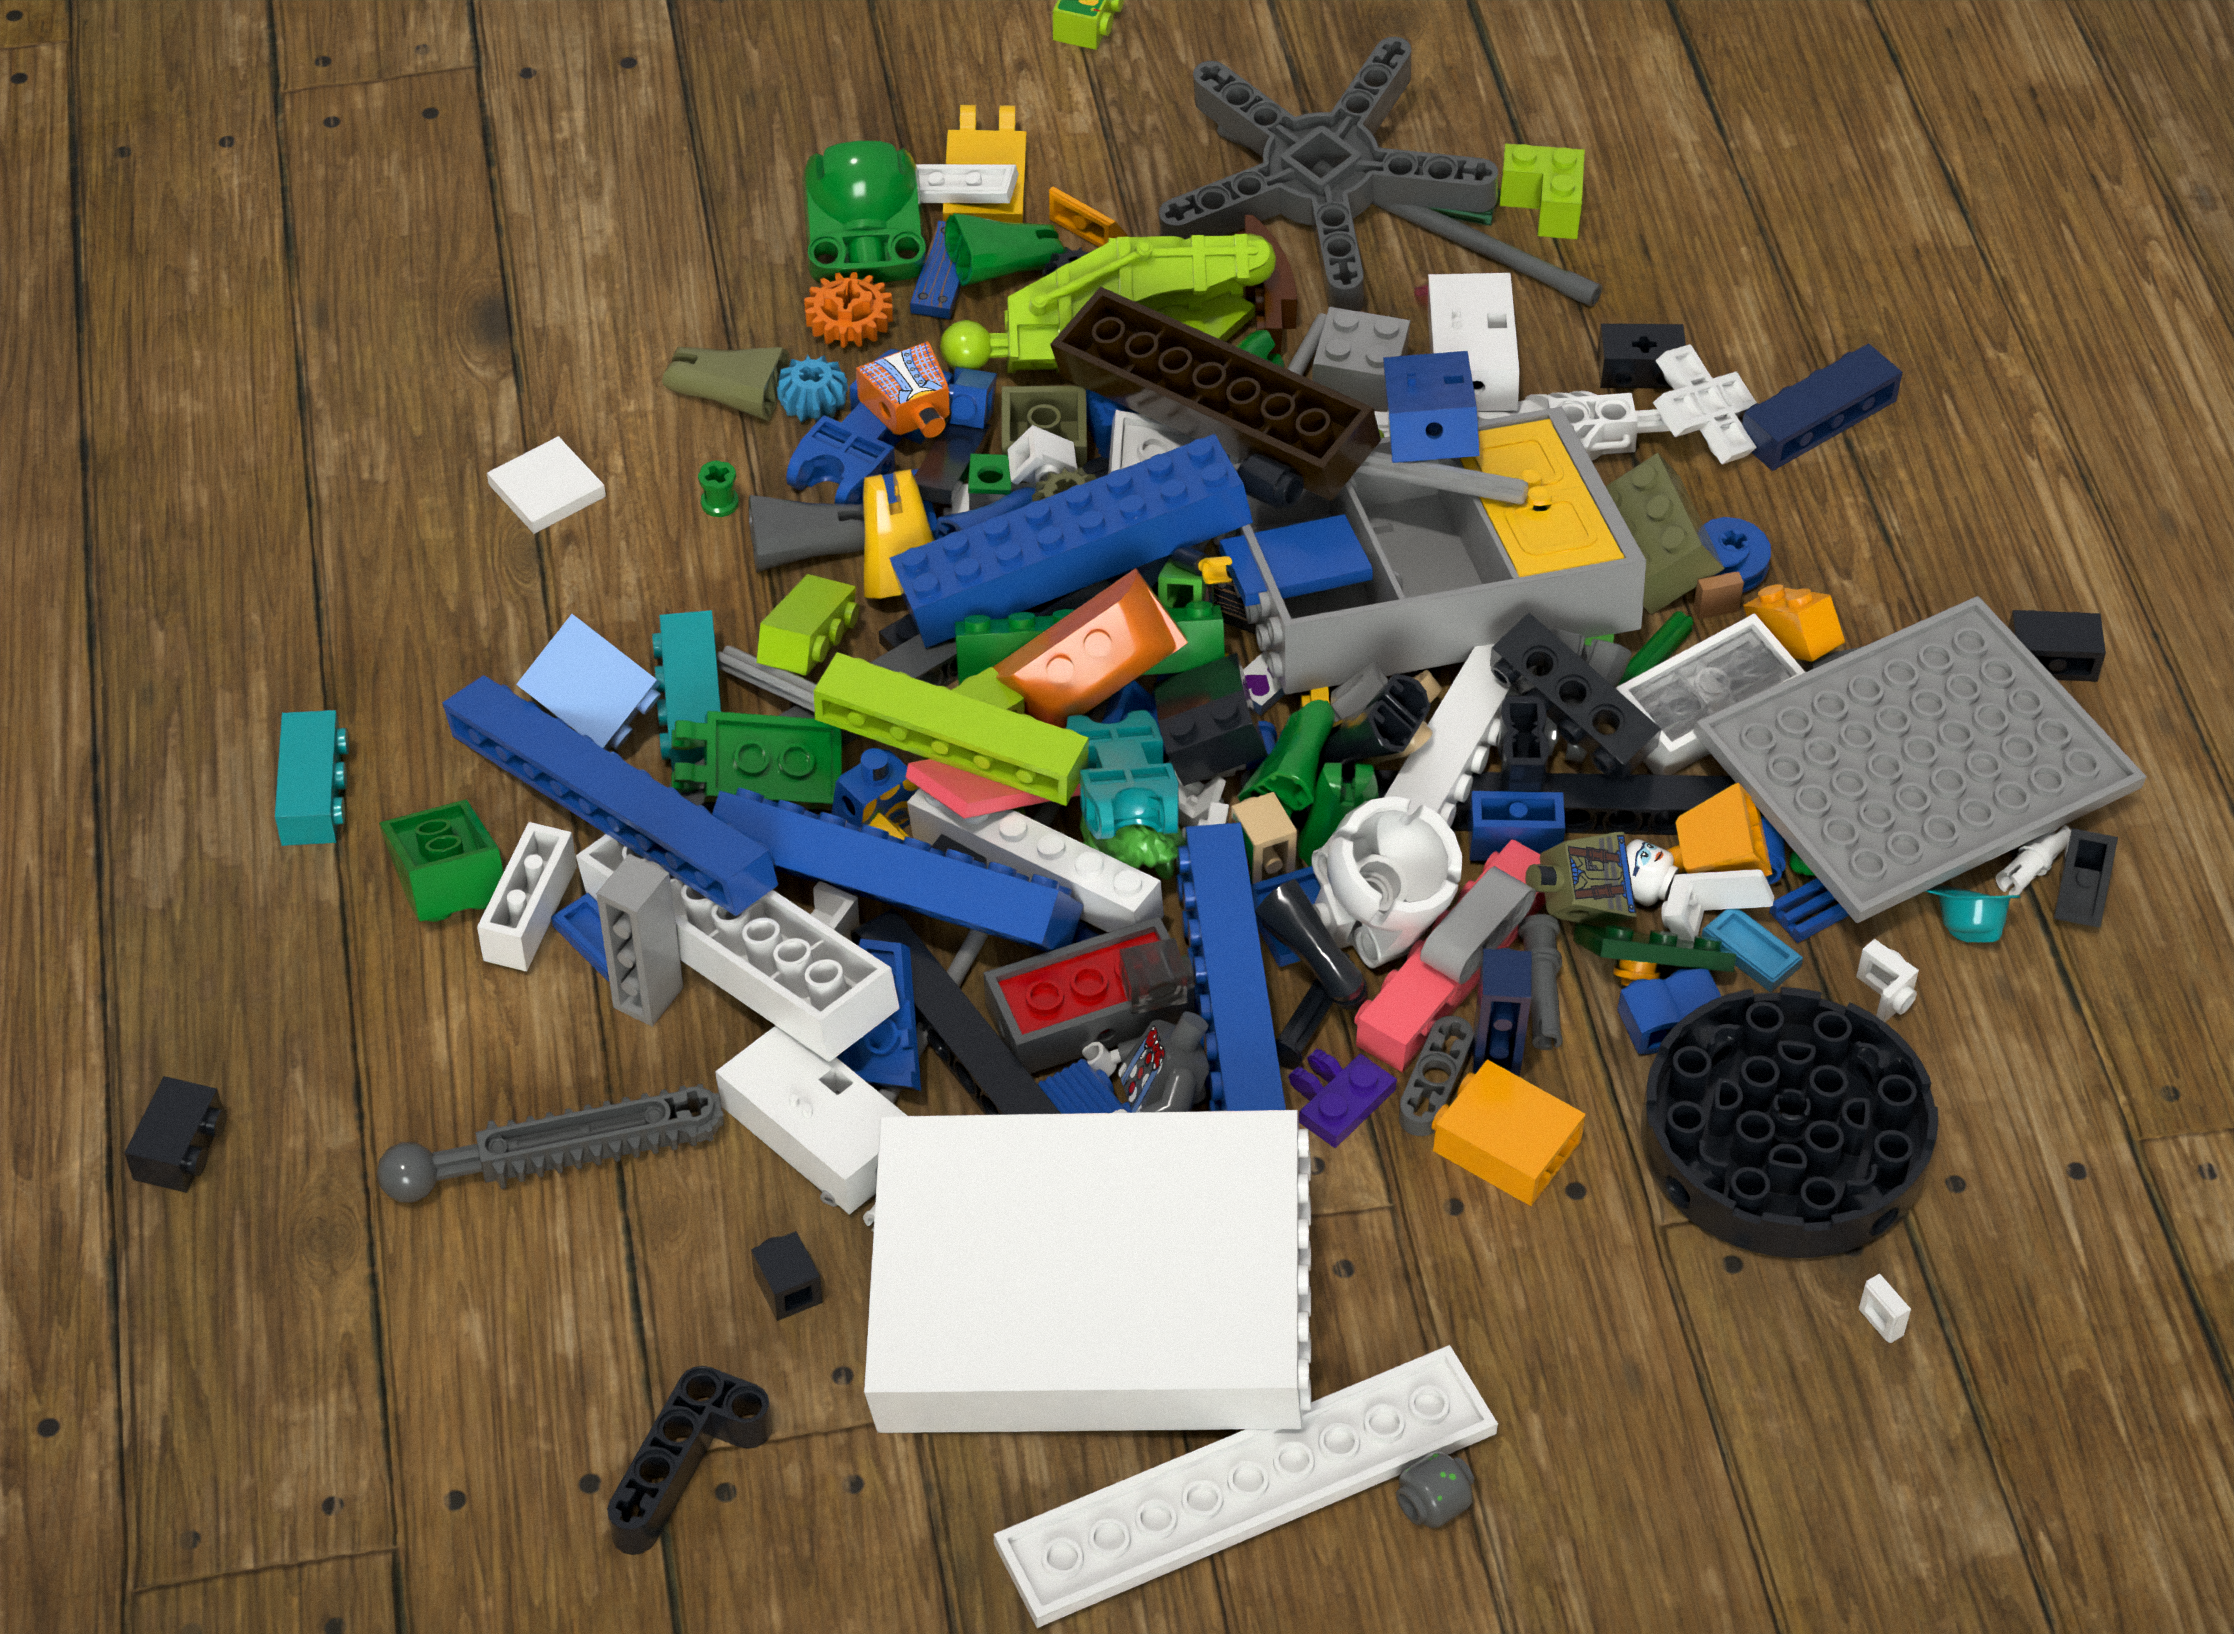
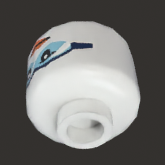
M1640 839L1631 841L1627 845L1626 850L1634 901L1645 906L1654 905L1659 899L1666 901L1674 875L1679 872V867L1674 866L1672 853Z

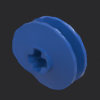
M1722 517L1705 523L1704 527L1725 568L1714 576L1739 571L1744 581L1742 593L1756 588L1765 579L1771 558V544L1765 533L1754 524L1740 518Z

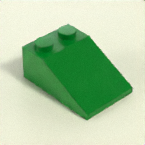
M467 799L379 822L382 836L404 893L419 922L425 920L430 922L441 921L450 917L454 912L468 908H487L504 872L498 846Z

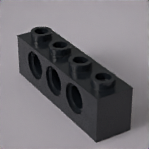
M1530 613L1523 617L1491 648L1490 666L1495 678L1506 687L1512 685L1523 696H1539L1545 705L1546 716L1557 725L1559 734L1571 745L1579 744L1590 754L1592 763L1602 773L1606 775L1611 773L1621 782L1658 747L1662 729ZM1533 666H1542L1550 673L1544 676H1536L1530 673L1528 669ZM1565 695H1576L1583 702L1578 705H1568L1561 698ZM1598 724H1608L1616 731L1612 734L1604 735L1597 732L1594 727Z

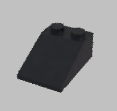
M1237 653L1154 683L1157 718L1167 756L1183 786L1268 756Z

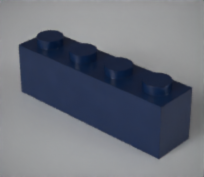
M1869 343L1854 352H1847L1838 361L1823 369L1815 370L1804 380L1793 386L1784 387L1777 395L1760 404L1752 405L1744 412L1742 425L1757 447L1751 453L1770 470H1776L1896 402L1903 372Z

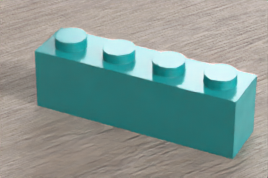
M712 610L659 615L661 633H652L654 659H663V666H655V678L661 682L657 691L665 692L666 698L657 700L659 726L668 725V733H659L662 760L671 759L672 772H674L675 763L695 764L704 759V747L690 750L671 748L672 730H675V722L687 720L705 723L707 711L721 712Z

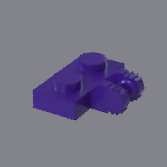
M1318 1048L1307 1059L1309 1067L1328 1082L1325 1087L1322 1086L1315 1075L1308 1073L1302 1067H1297L1288 1075L1290 1085L1310 1101L1299 1111V1123L1334 1148L1343 1142L1396 1090L1397 1083L1395 1077L1361 1053L1342 1069L1334 1057L1326 1054L1321 1049L1318 1050Z

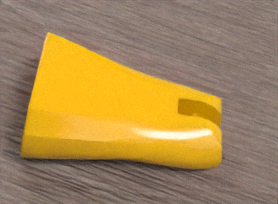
M911 469L893 473L894 495L897 502L889 504L883 476L880 474L864 477L865 598L882 599L901 595L889 558L901 554L910 548L935 541L920 491Z

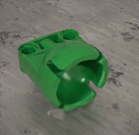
M852 141L829 146L824 151V155L815 153L809 157L802 176L808 269L812 278L821 283L820 279L822 278L832 282L835 281L836 273H840L843 278H850L852 272H857L858 279L860 280L871 275L873 276V283H881L917 277L921 273L925 262L926 245L924 242L919 171L911 153L904 148L896 151L892 144L882 141ZM903 250H911L917 256L911 259H903L899 257L898 253ZM827 254L835 257L836 260L829 264H823L817 261V258Z

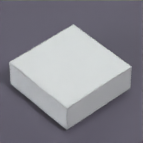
M1880 1273L1866 1281L1859 1310L1881 1336L1889 1343H1892L1904 1336L1911 1308Z

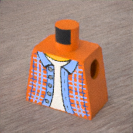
M928 341L856 367L858 399L894 434L903 435L920 429L925 437L933 438L944 430L946 425L944 419L950 414L949 389Z

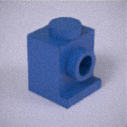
M960 367L955 368L954 383H950L948 387L949 409L952 412L951 424L982 429L985 427L994 411L997 373Z

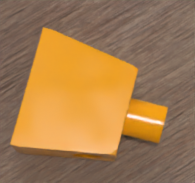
M1739 782L1677 818L1675 823L1679 845L1669 848L1667 851L1671 852L1674 857V866L1679 867L1678 874L1683 872L1692 874L1758 869L1763 871L1765 877L1772 875L1760 810L1755 806L1750 794Z

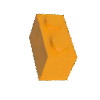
M1775 584L1761 589L1758 592L1759 597L1743 605L1747 617L1755 613L1795 659L1813 662L1845 643L1836 610L1829 594L1811 592L1808 588L1798 590L1784 588L1781 584Z

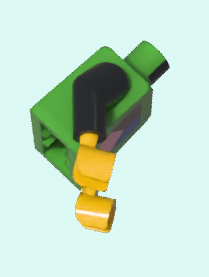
M1190 547L1176 549L1158 576V597L1160 602L1167 605L1168 608H1184L1186 604L1194 601H1207L1214 606V584L1232 582V579L1228 577L1226 572V565H1231L1232 559L1230 556L1210 557Z

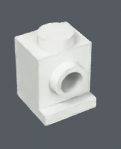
M1034 425L1007 449L1011 482L1017 485L1023 480L1036 486V482L1047 480L1048 472L1057 475L1062 473L1064 467L1069 472H1074L1078 468L1074 442Z

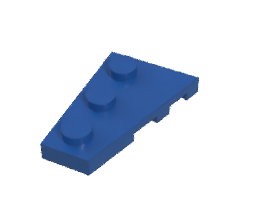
M860 939L859 947L891 967L900 1009L836 1058L868 1084L921 1091L910 947L896 942Z

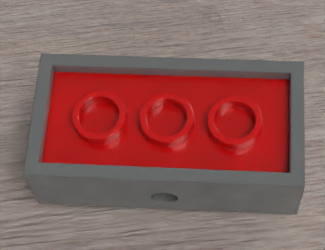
M1160 916L983 973L985 1006L999 1037L1029 1074L1083 1057L1082 1050L1092 1042H1100L1108 1049L1117 1046L1118 1043L1142 1036L1154 1020L1159 1019L1176 1025L1184 1012L1195 1013V986Z

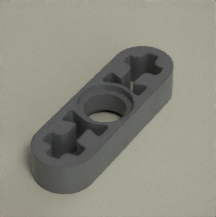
M1445 1016L1438 1019L1431 1028L1400 1100L1399 1123L1406 1132L1412 1135L1427 1136L1434 1133L1435 1130L1431 1126L1435 1115L1444 1104H1450L1472 1051L1474 1032L1470 1023L1458 1016ZM1451 1035L1456 1036L1459 1039L1453 1042L1450 1055L1444 1053L1445 1040H1448ZM1431 1068H1439L1447 1072L1449 1079L1442 1083H1433L1427 1080L1423 1073ZM1423 1096L1428 1098V1111H1425L1422 1117L1414 1115V1112H1417L1420 1108Z

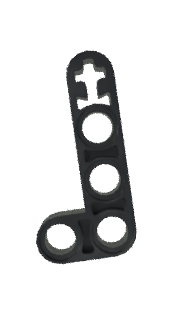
M707 1366L693 1367L680 1377L610 1499L607 1508L612 1541L618 1550L625 1554L636 1555L651 1549L714 1438L746 1449L759 1447L769 1439L772 1432L768 1395L763 1388ZM701 1396L711 1397L705 1401L694 1400ZM744 1414H756V1416L752 1418H740V1416ZM680 1436L689 1437L688 1439L680 1442L671 1441L672 1439ZM656 1477L666 1478L659 1483L647 1482Z

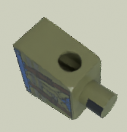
M1614 832L1562 842L1542 852L1539 858L1540 864H1532L1526 871V884L1535 889L1536 892L1545 893L1547 912L1554 918L1606 927V925L1617 926L1637 917L1624 832Z

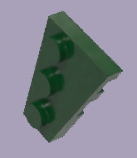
M1576 923L1573 938L1574 942L1604 958L1734 972L1737 955L1722 947V940L1714 937L1696 935L1693 942L1678 939L1677 934L1651 930L1650 934L1634 932L1631 928L1615 925L1599 927Z

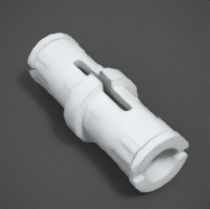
M2064 825L2056 834L2055 831L2057 829H2054L2036 838L2034 841L2023 844L2018 850L2017 857L1997 874L1996 882L1999 888L2006 892L2015 884L2009 891V895H2019L2037 875H2045L2052 868L2053 860L2066 848L2071 832L2069 827Z

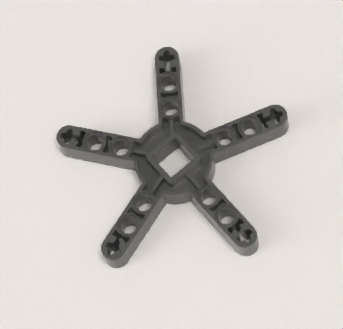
M1387 37L1377 44L1331 112L1308 113L1294 117L1224 64L1218 61H1205L1198 64L1193 72L1196 107L1263 157V163L1164 202L1159 208L1158 213L1160 236H1177L1184 239L1191 238V235L1225 236L1244 228L1245 215H1254L1261 222L1282 214L1295 222L1312 225L1328 306L1359 312L1364 305V274L1352 218L1364 212L1373 201L1469 212L1491 210L1497 203L1498 168L1495 163L1484 158L1378 147L1374 134L1411 80V45L1401 37ZM1320 160H1324L1334 168L1322 178H1319L1309 170Z

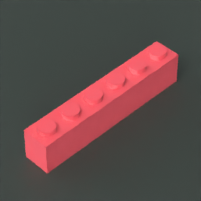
M1511 839L1500 853L1495 851L1490 855L1484 865L1482 874L1475 882L1470 880L1465 884L1455 906L1483 875L1494 866L1526 884V871L1530 865L1540 864V854ZM1536 892L1534 902L1524 918L1537 914L1546 903L1544 892ZM1445 910L1442 914L1438 916L1433 925L1432 931L1451 912V910ZM1518 925L1497 949L1508 948L1519 935ZM1427 938L1425 941L1419 939L1415 942L1409 951L1406 963L1399 971L1393 969L1387 975L1381 986L1380 993L1373 1001L1366 1000L1361 1005L1354 1020V1023L1357 1025L1356 1046L1402 1073L1422 1051L1433 1024L1442 1017L1451 1016L1479 983L1481 967L1467 982L1461 985L1421 961V950Z

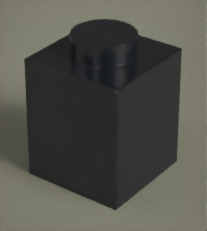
M797 1231L782 1237L769 1238L760 1246L751 1249L754 1277L777 1321L823 1303L820 1275Z

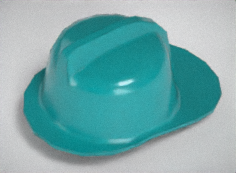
M1937 885L1925 891L1938 895L1945 927L1950 934L1958 940L1965 942L1998 941L2006 924L2010 899L2020 898V895L1993 896L1944 885Z

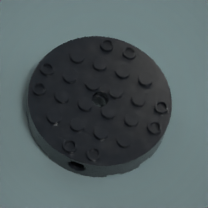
M1781 987L1779 993L1754 994L1753 989H1746L1711 1000L1689 1013L1671 1029L1662 1041L1659 1052L1649 1071L1641 1114V1139L1646 1161L1654 1179L1673 1205L1693 1223L1725 1242L1756 1253L1788 1258H1814L1850 1251L1880 1237L1895 1226L1916 1201L1923 1187L1937 1138L1938 1107H1935L1934 1098L1930 1090L1931 1080L1914 1050L1895 1030L1872 1013L1851 1002L1845 1007L1822 999V992Z

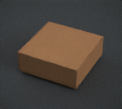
M1739 571L1698 579L1693 610L1698 619L1739 611L1744 585Z

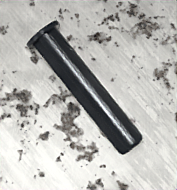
M1343 952V953L1348 957V959H1349V958H1350V955H1348L1347 953ZM1317 977L1278 1039H1275L1279 1066L1286 1069H1296L1300 1066L1303 1050L1334 1003Z

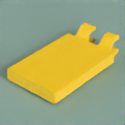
M960 105V130H948L946 164L1016 165L1019 176L1010 203H943L944 222L947 221L949 215L958 213L994 221L1023 223L1027 137L1026 131H1016L1015 106L1000 105L999 131L977 130L976 105Z

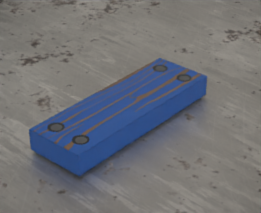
M938 221L910 302L912 314L950 319L956 304L961 283L956 274V262L953 263L950 260L945 248L946 222Z

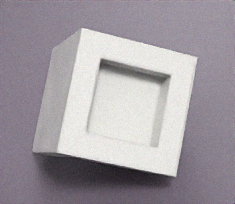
M818 881L813 888L815 909L811 915L852 941L851 930L860 926L858 897Z

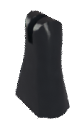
M1396 673L1364 707L1334 723L1321 750L1318 769L1322 771L1325 763H1342V769L1362 759L1404 752L1431 707L1427 691L1422 684L1410 676Z
M1293 879L1274 889L1255 910V914L1262 922L1265 930L1292 951L1312 970L1338 1006L1347 1010L1361 1007L1368 998L1367 983L1361 971L1348 959L1331 937L1299 883Z

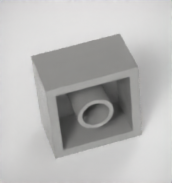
M1329 307L1313 362L1312 380L1373 407L1374 410L1387 412L1383 357L1407 356L1410 320Z

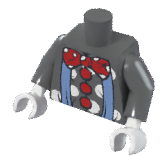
M1184 1012L1176 1025L1159 1019L1152 1021L1142 1036L1118 1043V1049L1109 1052L1102 1043L1092 1042L1082 1050V1054L1094 1071L1101 1069L1108 1077L1115 1071L1117 1064L1122 1063L1118 1074L1132 1113L1191 1112L1209 1073V1063L1200 1043L1208 1028V1024L1199 1015L1192 1012ZM1119 1109V1110L1114 1111L1113 1113H1128V1112H1127L1126 1110H1124V1109Z

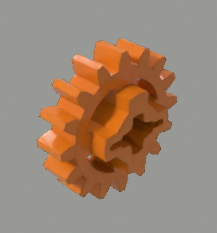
M852 272L850 278H843L840 273H836L835 281L832 282L822 278L820 279L821 288L811 286L809 289L810 297L804 299L806 326L812 327V335L814 337L824 334L825 344L828 345L834 340H840L841 348H845L848 341H854L858 347H861L864 338H868L873 342L877 341V331L887 333L888 322H893L892 294L885 292V284L883 282L873 285V276L871 275L860 280L858 279L857 272Z

